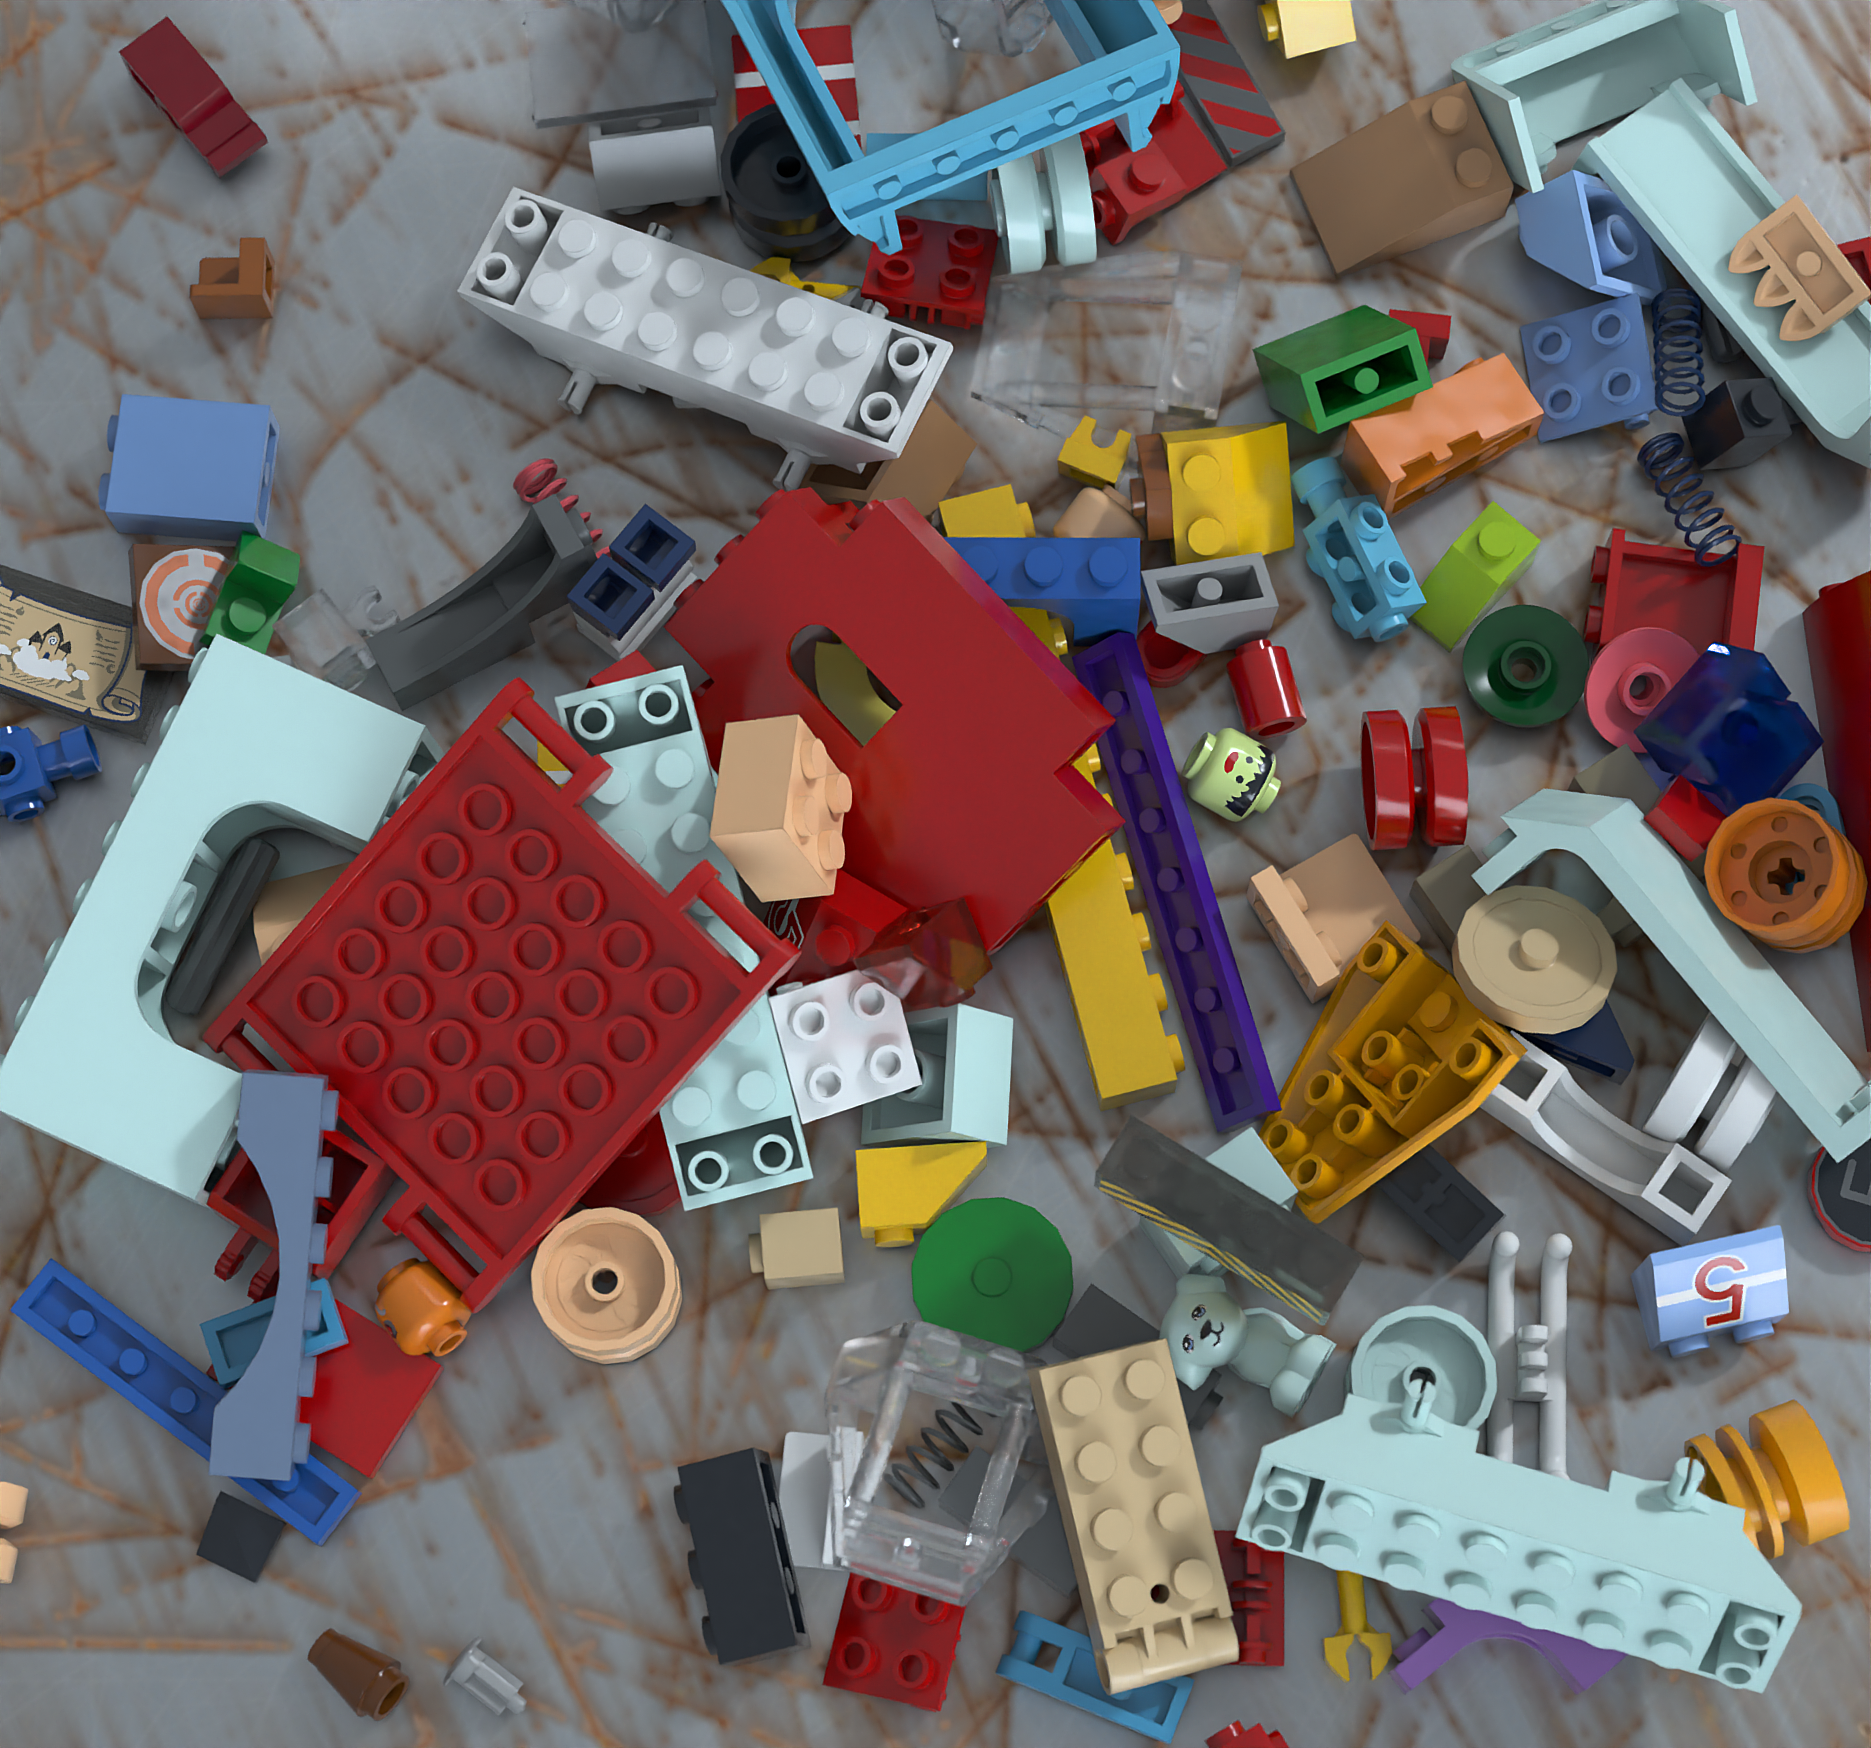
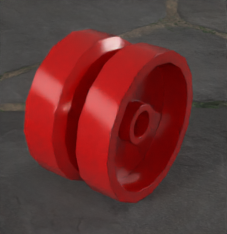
M1456 706L1420 708L1414 719L1412 748L1405 718L1399 710L1363 712L1360 731L1361 787L1365 826L1371 850L1406 848L1412 839L1415 810L1421 837L1428 846L1464 845L1467 834L1469 780L1463 731Z

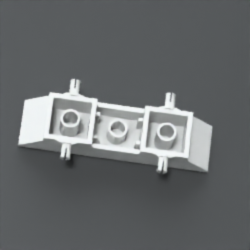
M513 187L457 291L461 298L532 344L538 355L564 364L573 372L561 397L557 400V403L567 411L581 414L582 408L595 384H618L642 394L649 387L746 423L751 434L779 444L788 453L776 478L772 481L778 489H783L785 492L799 488L808 468L813 463L834 464L861 474L867 462L899 458L954 349L950 342L886 320L885 317L889 311L877 301L874 305L871 299H866L860 311L670 243L674 236L673 233L662 225L658 226L657 223H650L649 229L645 234Z

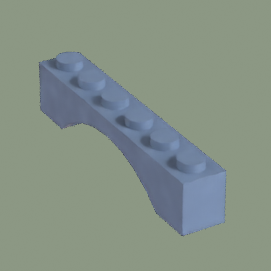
M248 1069L242 1072L237 1140L255 1165L271 1201L279 1237L280 1278L273 1315L257 1354L240 1380L214 1407L208 1475L290 1481L295 1473L296 1463L307 1464L311 1424L299 1423L301 1397H313L316 1378V1357L305 1356L307 1330H319L322 1307V1291L310 1290L313 1263L324 1264L328 1234L327 1224L316 1223L318 1197H330L333 1176V1158L322 1157L324 1130H336L339 1091L327 1090L329 1075Z

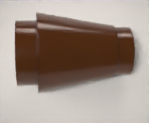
M333 1628L322 1633L308 1653L307 1660L316 1667L318 1672L358 1717L369 1715L375 1721L382 1720L397 1706L409 1685V1677L400 1671V1661L346 1635H341Z

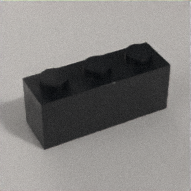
M749 1448L677 1467L681 1484L674 1486V1502L681 1522L684 1525H690L695 1549L688 1551V1567L696 1589L704 1590L709 1615L702 1617V1632L709 1653L712 1656H718L719 1665L737 1667L812 1648L769 1452Z

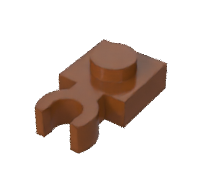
M1161 434L1135 435L1138 461H1136L1138 478L1129 479L1133 517L1144 516L1148 541L1174 538L1172 488Z

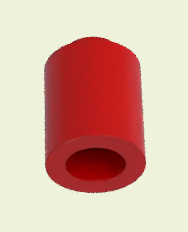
M1268 639L1251 641L1236 648L1234 651L1236 657L1226 664V670L1245 735L1253 740H1265L1290 733L1302 727L1307 722V717L1286 648L1272 646L1271 641Z

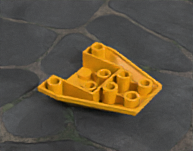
M1385 920L1345 968L1278 1096L1282 1110L1267 1117L1258 1136L1298 1190L1295 1204L1310 1221L1318 1224L1475 1111L1528 1050L1503 1024L1491 1020L1467 999L1457 979L1450 971L1395 925Z

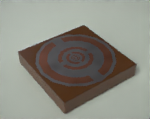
M132 544L128 554L136 670L189 671L197 653L204 647L209 649L210 646L199 642L235 546Z

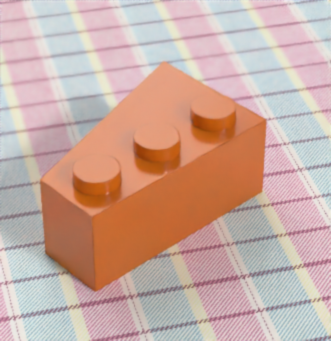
M1501 353L1486 361L1483 358L1472 360L1461 367L1454 375L1432 384L1433 388L1350 421L1340 466L1360 496L1375 494L1388 520L1537 435L1544 411L1505 353Z

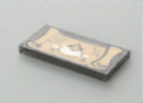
M0 565V698L146 745L175 671L136 670L132 607Z

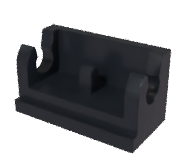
M1430 1144L1375 1182L1386 1195L1459 1263L1464 1258H1467L1482 1239L1506 1217L1497 1206Z

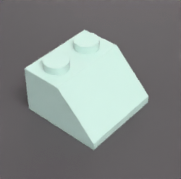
M959 1003L905 1012L904 1017L922 1085L863 1104L861 1145L892 1148L986 1141V1148L1006 1146L1013 1018Z

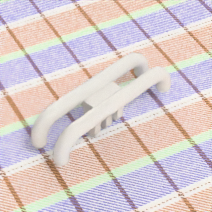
M1503 1231L1497 1234L1493 1240L1489 1261L1488 1347L1496 1361L1497 1392L1487 1417V1456L1513 1463V1401L1540 1402V1472L1570 1480L1566 1472L1567 1271L1569 1255L1572 1251V1242L1568 1236L1561 1233L1553 1234L1546 1241L1541 1267L1540 1325L1521 1326L1514 1333L1515 1264L1520 1243L1514 1233Z

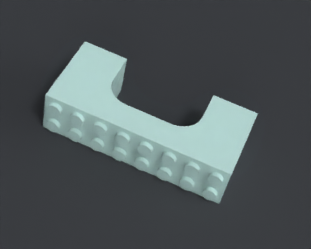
M219 634L215 635L209 649L204 647L195 656L188 674V682L191 683V686L181 706L174 705L166 714L159 733V738L163 742L152 764L146 762L136 774L131 787V797L134 800L124 820L114 822L107 832L102 845V855L105 858L94 880L88 878L80 887L72 909L76 916L65 938L58 937L51 945L43 965V971L47 974L36 997L30 995L21 1005L14 1022V1030L18 1033L7 1055H0L1 1113L207 1209H210L206 1204L211 1191L242 1147L237 1140L242 1074L176 1045L169 1034L164 1018V996L168 982L227 862L246 839L275 828L305 830L359 854L445 755L425 725Z

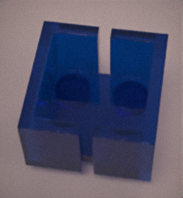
M1716 641L1708 647L1633 731L1660 770L1672 774L1668 779L1669 782L1681 774L1727 818L1746 804L1768 798H1776L1825 742L1798 702L1787 700L1791 692L1764 653Z

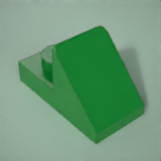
M242 530L199 642L210 646L215 635L219 634L265 655L283 605L297 586L300 554Z

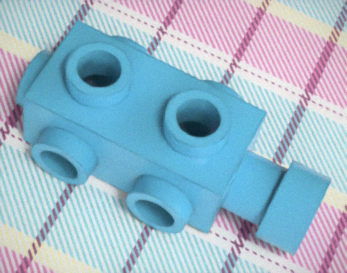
M1334 457L1321 458L1303 466L1292 475L1290 480L1302 504H1309L1316 518L1303 530L1310 546L1306 552V560L1312 571L1318 576L1325 578L1336 600L1332 605V615L1336 623L1342 629L1351 632L1354 639L1372 636L1375 642H1382L1399 635L1408 628L1407 619L1427 602L1375 494L1347 497L1343 489L1347 481Z

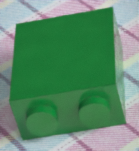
M1365 304L1252 349L1270 407L1316 433H1321L1433 388L1416 328Z

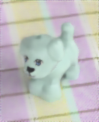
M1184 1273L1176 1283L1177 1295L1162 1321L1159 1339L1167 1338L1175 1376L1194 1391L1205 1382L1213 1368L1227 1364L1232 1372L1245 1381L1268 1388L1274 1408L1291 1418L1295 1412L1299 1413L1330 1360L1337 1344L1322 1335L1305 1334L1281 1315L1265 1308L1242 1310L1240 1304L1226 1292L1224 1280L1220 1277Z

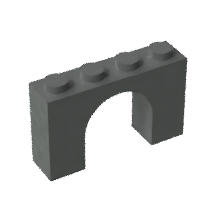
M1091 1283L1054 1335L1053 1347L1068 1358L1075 1359L1151 1339H1159L1160 1331ZM1215 1369L1211 1370L1205 1382L1194 1391L1176 1377L1188 1427L1192 1423L1202 1430L1224 1398L1214 1391L1222 1376ZM976 1445L938 1499L939 1507L1069 1599L1077 1588L1078 1583L1057 1495L1045 1492L1032 1485Z

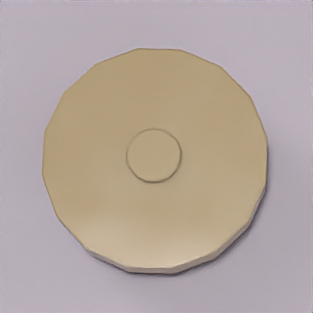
M1514 885L1494 891L1489 895L1486 894L1466 911L1452 946L1454 976L1467 999L1491 1020L1527 1033L1556 1034L1585 1024L1603 1008L1618 970L1615 943L1600 918L1578 900L1546 887Z

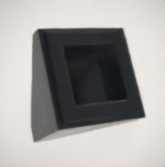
M220 1491L196 1555L257 1583L287 1523Z

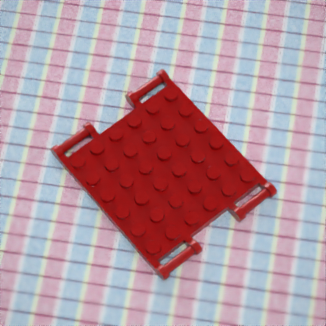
M520 677L510 681L494 697L210 1025L202 1037V1040L216 1054L224 1052L242 1071L248 1069L279 1071L242 1034L244 1026L248 1023L297 1073L329 1075L327 1090L339 1091L338 1115L410 1186L384 1215L382 1222L394 1235L398 1236L403 1233L462 1293L459 1300L473 1314L483 1309L497 1295L505 1281L775 981L783 976L802 954L788 938L779 940L719 881L721 873L707 859L698 863L669 894L580 806L609 779L614 768L599 754L592 757L533 699L535 691ZM514 717L573 774L562 788L502 730L510 719ZM699 899L762 959L751 972L734 958L688 912ZM426 1205L487 1264L481 1273L421 1215Z

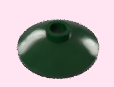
M1535 605L1508 606L1485 617L1470 634L1462 658L1464 683L1474 702L1481 710L1495 720L1516 727L1543 726L1565 716L1580 700L1589 671L1587 648L1575 627L1556 612ZM1518 664L1527 665L1532 669L1534 678L1527 682L1519 681L1513 676L1511 669Z

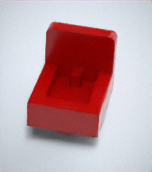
M1155 140L1149 142L1145 148L1135 152L1129 151L1095 167L1089 180L1095 227L1101 229L1109 242L1115 245L1125 240L1133 223L1182 200L1188 187Z

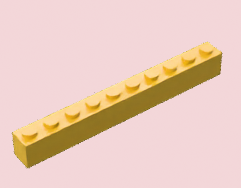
M1011 484L938 502L939 526L943 537L1036 538L1028 503L1016 504ZM1009 607L1059 660L1060 655L1068 654L1066 637L1059 617L1049 619L1047 611L1042 609ZM1094 743L1078 759L1074 767L1096 789L1092 773L1101 771L1097 747ZM1109 793L1101 794L1113 807ZM1110 838L1044 904L1100 1112L1175 1093L1178 1080L1176 1073L1185 1071L1184 1058L1176 1034L1165 1036L1159 1012L1168 1010L1162 979L1159 973L1148 975L1142 952L1151 950L1150 937L1142 912L1131 915L1125 892L1134 889L1129 861L1125 852L1114 854Z

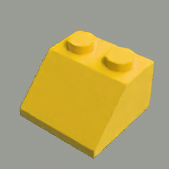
M1286 421L1160 432L1172 488L1174 538L1169 539L1170 557L1175 566L1262 552V555H1267L1295 546Z

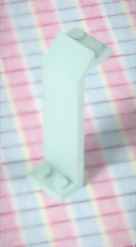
M1680 77L1671 83L1667 90L1598 138L1596 136L1589 141L1571 170L1602 178L1763 374L1767 378L1773 377L1777 391L1826 449L1871 469V305L1866 301L1824 334L1819 333L1812 338L1801 341H1784L1779 338L1783 319L1796 300L1794 299L1786 304L1775 307L1755 306L1753 302L1757 286L1763 275L1771 267L1768 265L1761 270L1750 273H1731L1728 270V265L1733 249L1744 234L1785 202Z
M1543 788L1500 816L1510 828L1505 830L1482 850L1489 861L1471 875L1487 895L1532 866L1551 849H1564L1577 854L1592 868L1837 1163L1871 1138V1079L1867 1081L1738 926L1721 913L1709 896L1707 889L1666 840L1643 819L1645 815L1631 799Z

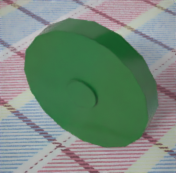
M1005 1197L971 1199L943 1212L922 1235L911 1265L913 1302L927 1331L951 1352L980 1362L1014 1360L1041 1347L1063 1323L1074 1289L1072 1257L1058 1228L1034 1207Z

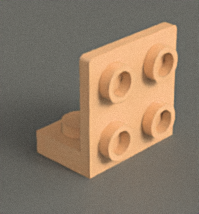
M1351 834L1280 875L1274 866L1271 865L1250 877L1246 898L1312 1004L1333 993L1345 968L1385 920L1395 925L1416 944L1420 940L1419 931L1357 834Z

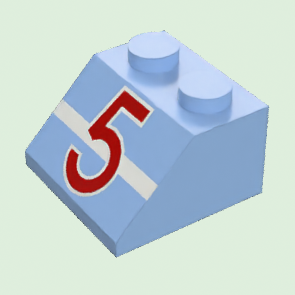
M1780 1225L1652 1253L1630 1275L1650 1351L1669 1348L1672 1358L1687 1356L1710 1349L1708 1338L1733 1333L1735 1343H1743L1774 1334L1772 1324L1778 1323L1789 1313L1784 1240Z

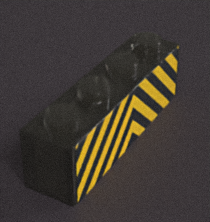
M1132 1115L1096 1170L1094 1186L1101 1192L1323 1326L1326 1324L1365 1257Z

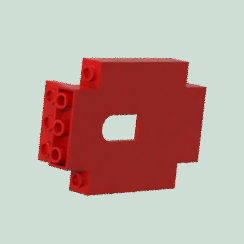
M811 487L786 492L780 489L767 498L757 509L755 516L760 521L745 537L739 534L731 539L716 554L714 561L719 566L705 581L698 579L681 592L673 603L678 611L663 626L711 677L691 693L710 764L719 774L726 723L799 715L815 738L823 742L826 753L839 771L846 774L851 785L852 804L850 810L844 812L841 834L845 847V859L843 866L839 869L908 909L894 943L905 938L930 912L977 963L998 952L1126 822L1074 767L1078 759L1116 722V719L905 497L882 502L874 499L859 510L852 501L827 505ZM809 625H821L835 632L902 703L898 711L864 746L799 678L792 666V643L796 635Z

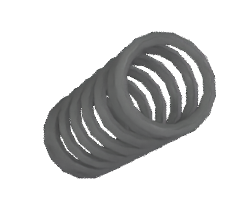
M971 1366L972 1371H967V1374L964 1375L965 1384L976 1399L959 1391L950 1392L951 1403L963 1418L948 1410L939 1409L935 1411V1417L947 1435L930 1427L921 1428L922 1439L934 1454L915 1445L906 1446L907 1456L919 1472L901 1463H894L891 1465L894 1476L889 1473L884 1474V1480L918 1508H924L925 1502L903 1478L898 1469L918 1479L932 1489H940L936 1479L920 1463L913 1452L926 1457L947 1471H954L953 1464L937 1448L927 1433L939 1438L962 1453H969L968 1447L948 1426L941 1415L952 1419L976 1435H983L982 1428L964 1410L956 1397L972 1404L991 1417H998L997 1411L980 1394L975 1386L1002 1406L1007 1405V1400H1011L1010 1392L978 1366Z

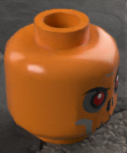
M407 1259L389 1270L377 1285L379 1295L374 1305L375 1315L405 1354L417 1356L432 1352L436 1357H440L454 1350L465 1339L467 1331L464 1329V1326L472 1312L459 1300L462 1293L430 1260Z

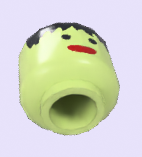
M1232 728L1221 729L1215 735L1205 732L1193 747L1182 770V776L1188 779L1187 792L1189 797L1225 819L1234 822L1243 820L1253 810L1263 814L1273 802L1281 785V781L1273 777L1276 768L1274 752Z

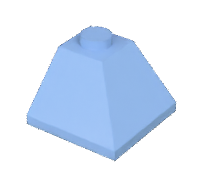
M1571 170L1543 184V190L1535 193L1528 192L1515 199L1520 222L1518 234L1528 257L1590 290L1619 298L1638 293L1640 304L1651 306L1653 299L1660 292L1667 290L1658 245L1602 178ZM1670 298L1664 300L1658 309L1671 305Z

